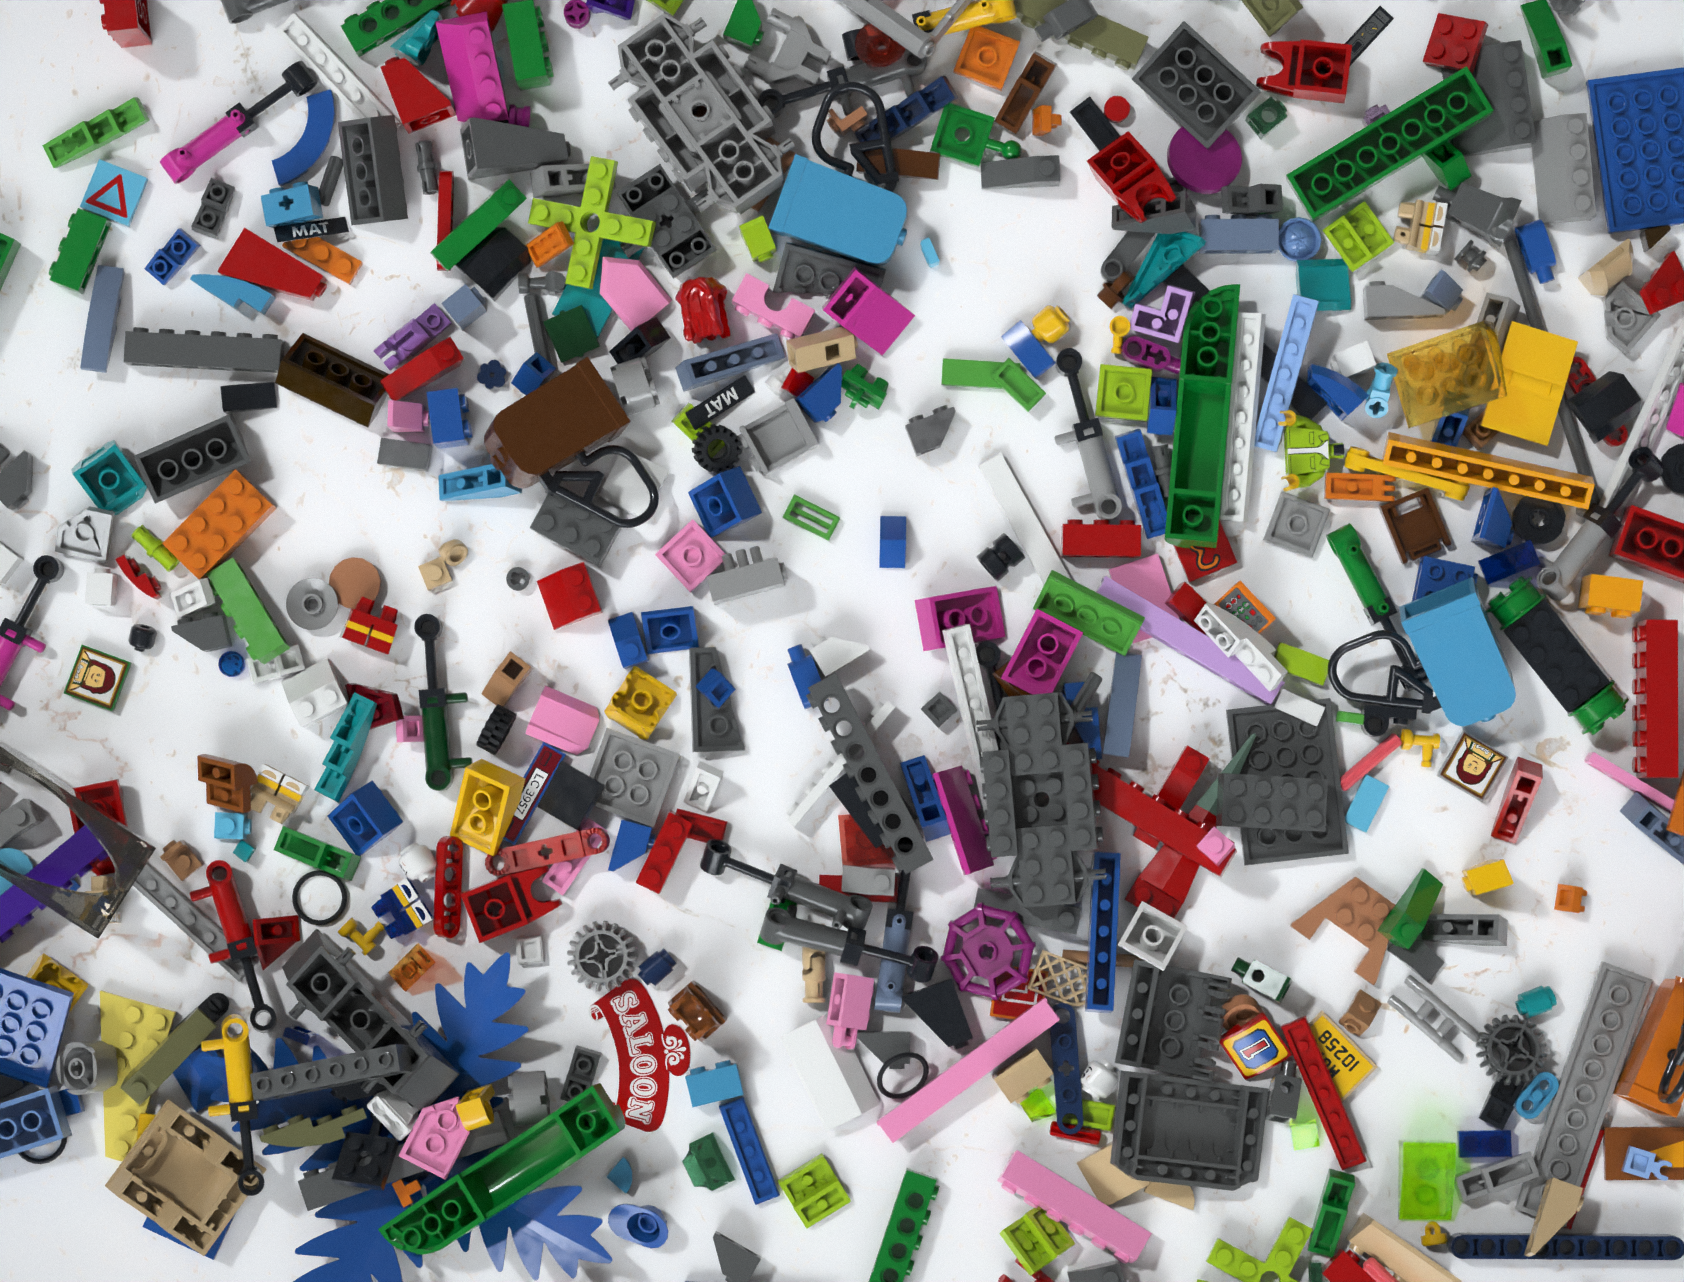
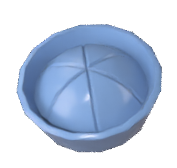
M1301 217L1291 218L1279 228V251L1288 260L1295 262L1297 260H1309L1319 251L1322 241L1321 234L1317 226L1309 219Z

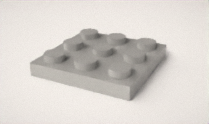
M606 728L589 775L605 784L595 807L654 828L681 754Z

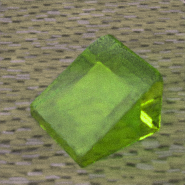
M1316 1120L1289 1125L1294 1151L1320 1146Z

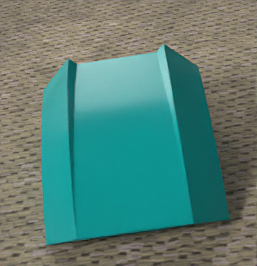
M115 440L105 443L71 469L73 476L97 508L115 512L114 515H118L143 498L147 489L145 482Z

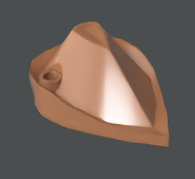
M1240 994L1230 998L1221 1006L1223 1009H1226L1225 1015L1219 1014V1016L1224 1019L1223 1027L1228 1031L1237 1024L1243 1026L1263 1012V1010L1253 997Z

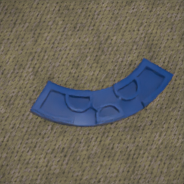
M331 89L306 97L308 119L303 135L289 152L277 159L271 160L279 186L291 183L307 173L325 152L335 123V103Z

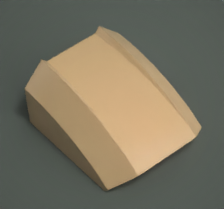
M1626 239L1578 278L1590 294L1606 296L1610 288L1624 277H1630L1634 257L1630 239Z

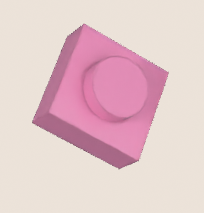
M422 715L404 716V719L396 721L397 742L424 741Z

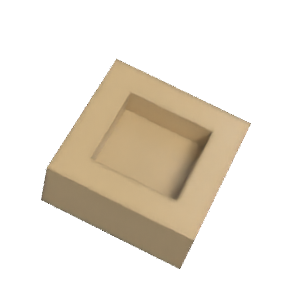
M442 557L418 566L428 591L453 581Z

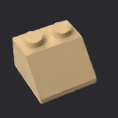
M1034 1046L994 1074L992 1078L1010 1104L1014 1101L1019 1104L1030 1096L1028 1091L1037 1086L1038 1089H1041L1051 1082L1050 1076L1054 1073Z

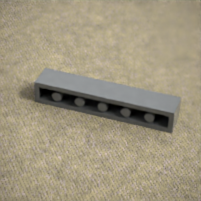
M134 327L133 332L125 331L123 362L129 366L278 373L281 360L284 357L285 342L278 339V335L262 334V338H252L250 333H237L236 337L226 336V332L211 331V336L200 335L201 331L185 330V334H175L173 329H159V333L149 332L148 328Z

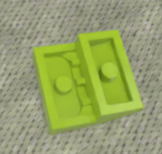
M1365 201L1322 230L1352 272L1395 243Z
M822 1153L777 1180L806 1229L851 1202Z
M1039 1206L1025 1213L1023 1217L999 1233L1030 1276L1076 1244L1062 1224L1049 1218L1046 1215L1047 1211Z

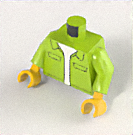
M1292 410L1280 411L1279 413H1283L1286 419L1285 422H1278V425L1291 426L1284 429L1286 475L1282 476L1281 480L1286 479L1289 486L1283 488V490L1289 491L1295 488L1309 487L1324 477L1325 471L1330 468V459L1344 458V444L1329 443L1328 432L1323 431L1321 425L1307 417L1296 415Z

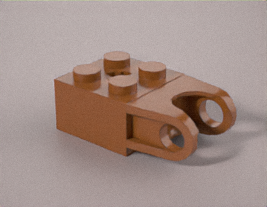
M694 980L667 1002L670 1007L667 1009L677 1021L681 1019L688 1026L685 1031L694 1041L698 1039L703 1042L727 1021L723 1013Z

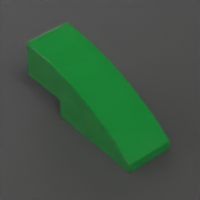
M285 826L282 827L274 847V851L352 881L361 859L359 855Z
M1329 1168L1315 1215L1313 1230L1307 1248L1308 1251L1333 1258L1348 1213V1204L1355 1186V1175Z

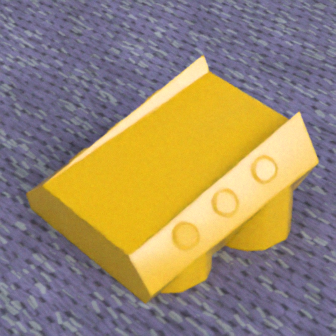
M633 666L618 691L612 696L604 712L609 719L614 720L631 731L639 739L648 740L677 696V693L637 666Z
M44 953L38 957L26 977L73 992L74 995L69 1013L89 985Z

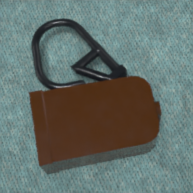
M588 357L501 410L486 430L484 444L491 455L492 465L496 470H501L508 482L517 488H528L540 482L546 490L545 493L552 497L555 494L581 509L622 528H633L645 523L657 510L659 502L657 486L639 458L632 451L622 446L608 445L586 456V454L601 445L618 438L631 422ZM609 454L620 455L632 464L646 485L650 494L649 505L642 514L635 518L623 519L592 503L605 477L602 472L558 470L577 459L582 466L586 467L603 456ZM561 481H590L583 497L560 485Z

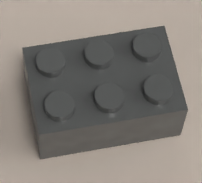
M549 494L547 495L530 526L532 531L598 567H601L622 528L581 509L555 494L553 497Z

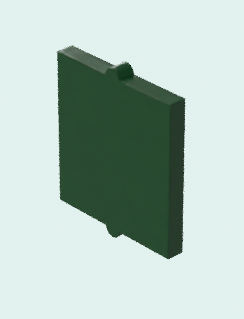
M579 305L566 312L562 310L559 315L543 321L561 363L577 356L583 357L584 353L600 347L583 305Z

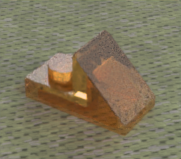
M418 943L388 973L406 992L425 973L432 969L436 962Z

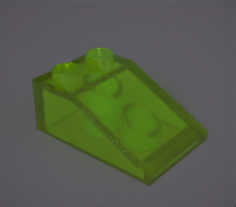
M1399 1140L1398 1219H1452L1456 1172L1455 1142Z

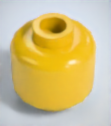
M1047 305L1032 318L1034 326L1032 333L1040 342L1045 340L1053 344L1069 331L1068 323L1071 320L1060 306Z

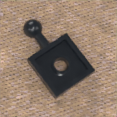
M372 1112L370 1116L373 1123L369 1135L347 1132L332 1176L334 1184L384 1191L399 1143L395 1138L379 1136L383 1124ZM372 1157L370 1163L366 1166L359 1165L362 1158Z

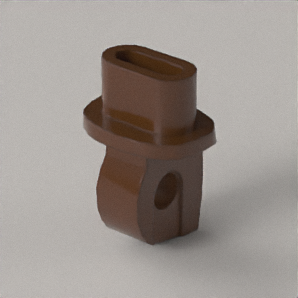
M1127 270L1113 284L1104 282L1102 284L1104 288L1097 294V297L1112 309L1118 302L1122 303L1124 301V294L1122 292L1133 281L1135 276Z

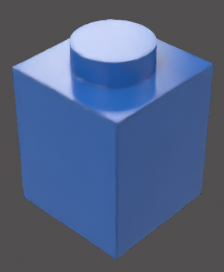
M536 352L522 364L511 384L524 395H528L546 384L556 368Z

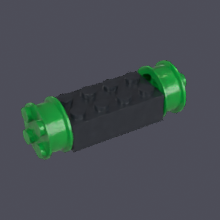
M1520 576L1508 587L1510 591L1506 594L1499 592L1489 600L1487 604L1490 607L1486 609V612H1491L1501 624L1499 627L1500 631L1503 630L1516 649L1566 710L1568 717L1574 716L1583 728L1581 733L1584 735L1590 732L1591 735H1594L1604 727L1605 720L1609 717H1612L1614 720L1626 711L1625 704L1629 699L1628 697L1623 698L1613 686L1615 681L1611 680L1594 656L1547 599L1546 594H1540L1530 582L1532 576L1526 579Z

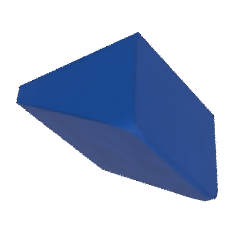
M710 669L696 685V688L717 708H720L736 690L715 669Z
M69 1089L59 1091L66 1116L85 1111L82 1095L71 1094L67 1091Z

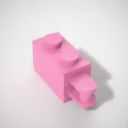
M834 972L826 1022L827 1025L834 1026L832 1039L834 1047L840 1048L845 1046L847 1049H853L856 1045L858 1029L867 1030V1024L870 1019L871 997L874 993V978Z

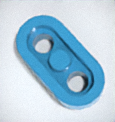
M1539 1072L1537 1076H1533L1515 1101L1514 1106L1518 1115L1526 1119L1537 1117L1557 1093L1559 1088L1557 1078L1549 1072ZM1542 1080L1548 1082V1087L1544 1090L1540 1088ZM1530 1100L1532 1103V1107L1529 1110H1525L1523 1107L1524 1102Z

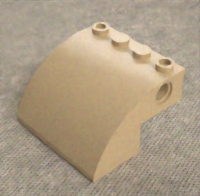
M167 1099L105 1184V1187L117 1197L146 1215L165 1231L202 1256L206 1255L247 1198V1195L239 1190L237 1174L244 1167L242 1151L169 1099ZM254 1160V1165L259 1167L264 1174L267 1169ZM248 1175L244 1178L243 1182L247 1186H253L257 1183L258 1178L255 1175Z

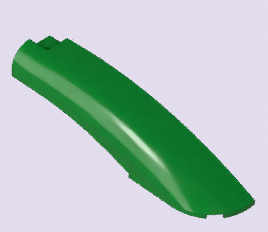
M1240 284L1224 285L1208 291V294L1194 303L1184 325L1165 528V541L1177 547L1190 548V546L1216 548Z
M601 1083L592 1085L507 1144L452 1177L378 1230L390 1244L402 1251L406 1250L422 1255L434 1253L447 1247L625 1128V1118L619 1104H613Z

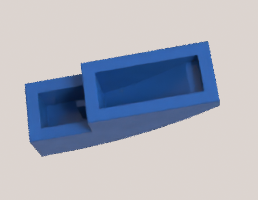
M1084 682L1063 684L1064 696L1070 706ZM1086 707L1084 711L1092 710V715L1082 716V718L1093 717V722H1078L1074 728L1082 743H1090L1091 748L1096 749V759L1101 760L1102 750L1098 707Z

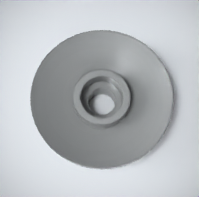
M307 578L297 582L290 589L286 599V610L290 619L297 626L307 630H317L327 626L336 616L338 598L334 589L327 582L317 578ZM311 600H317L318 607L316 609L310 608L309 603Z

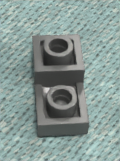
M213 178L210 179L201 198L202 204L191 225L192 230L214 239L217 238L235 192L234 186Z
M576 1045L560 1097L561 1100L569 1102L592 1086L601 1052Z

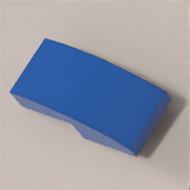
M179 228L164 248L156 252L144 269L162 285H166L201 245L182 228Z
M1021 320L1001 336L1035 379L1056 363Z

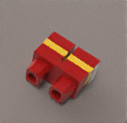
M360 597L355 609L351 608L339 637L388 655L398 626L395 624L398 610L384 605L380 617L370 615L375 601Z

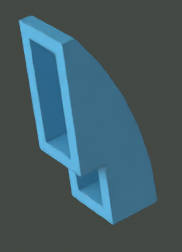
M193 274L190 277V280L236 310L244 302L265 315L275 300L271 293L239 279L210 274Z

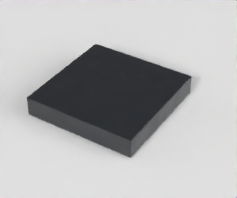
M561 761L537 807L574 829L582 831L605 784Z

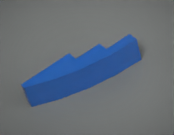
M1140 429L1117 435L1115 440L1146 538L1150 539L1165 534L1167 512L1150 457L1146 450L1142 432Z

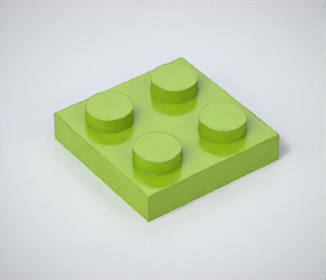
M1100 364L1095 417L1147 422L1152 369Z

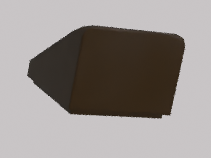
M1665 225L1642 231L1639 235L1643 252L1651 249L1671 230L1670 226Z

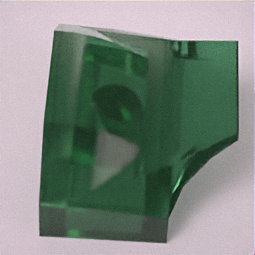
M713 1132L689 1143V1151L682 1160V1163L694 1187H705L713 1191L735 1180Z

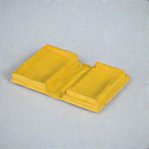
M1511 321L1495 381L1491 387L1480 426L1548 446L1578 341Z

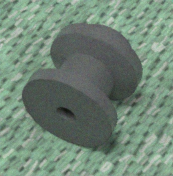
M1472 240L1454 258L1455 261H1465L1468 264L1467 271L1469 273L1472 269L1477 272L1487 261L1484 258L1486 252L1484 250L1477 252L1473 248L1474 241Z

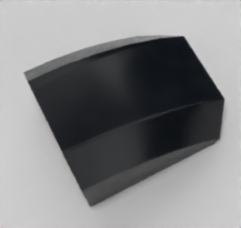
M496 227L455 266L473 280L495 302L518 277V273H522L530 264L531 259L526 245L506 227Z
M1609 371L1569 398L1565 403L1586 429L1592 442L1596 444L1640 413L1641 398L1624 374Z

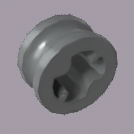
M515 567L507 573L506 580L512 590L521 591L528 586L530 578L524 568ZM513 573L517 575L523 573L525 575V578H523L525 583L523 585L519 583L513 585L510 581L513 580L511 575Z

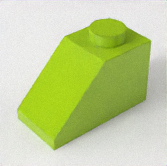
M763 215L739 226L740 235L753 262L759 260L760 263H763L774 257L773 253L777 252L776 246Z

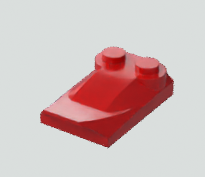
M119 779L65 790L74 834L89 821L98 819L117 842L111 848L113 851L111 855L103 861L97 859L91 864L93 867L91 871L100 876L128 870L130 860L133 857V850L122 799L123 790L119 784Z

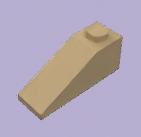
M1556 1178L1546 1181L1524 1253L1525 1256L1535 1255L1568 1222L1576 1211H1580L1584 1201V1196H1581L1583 1188Z

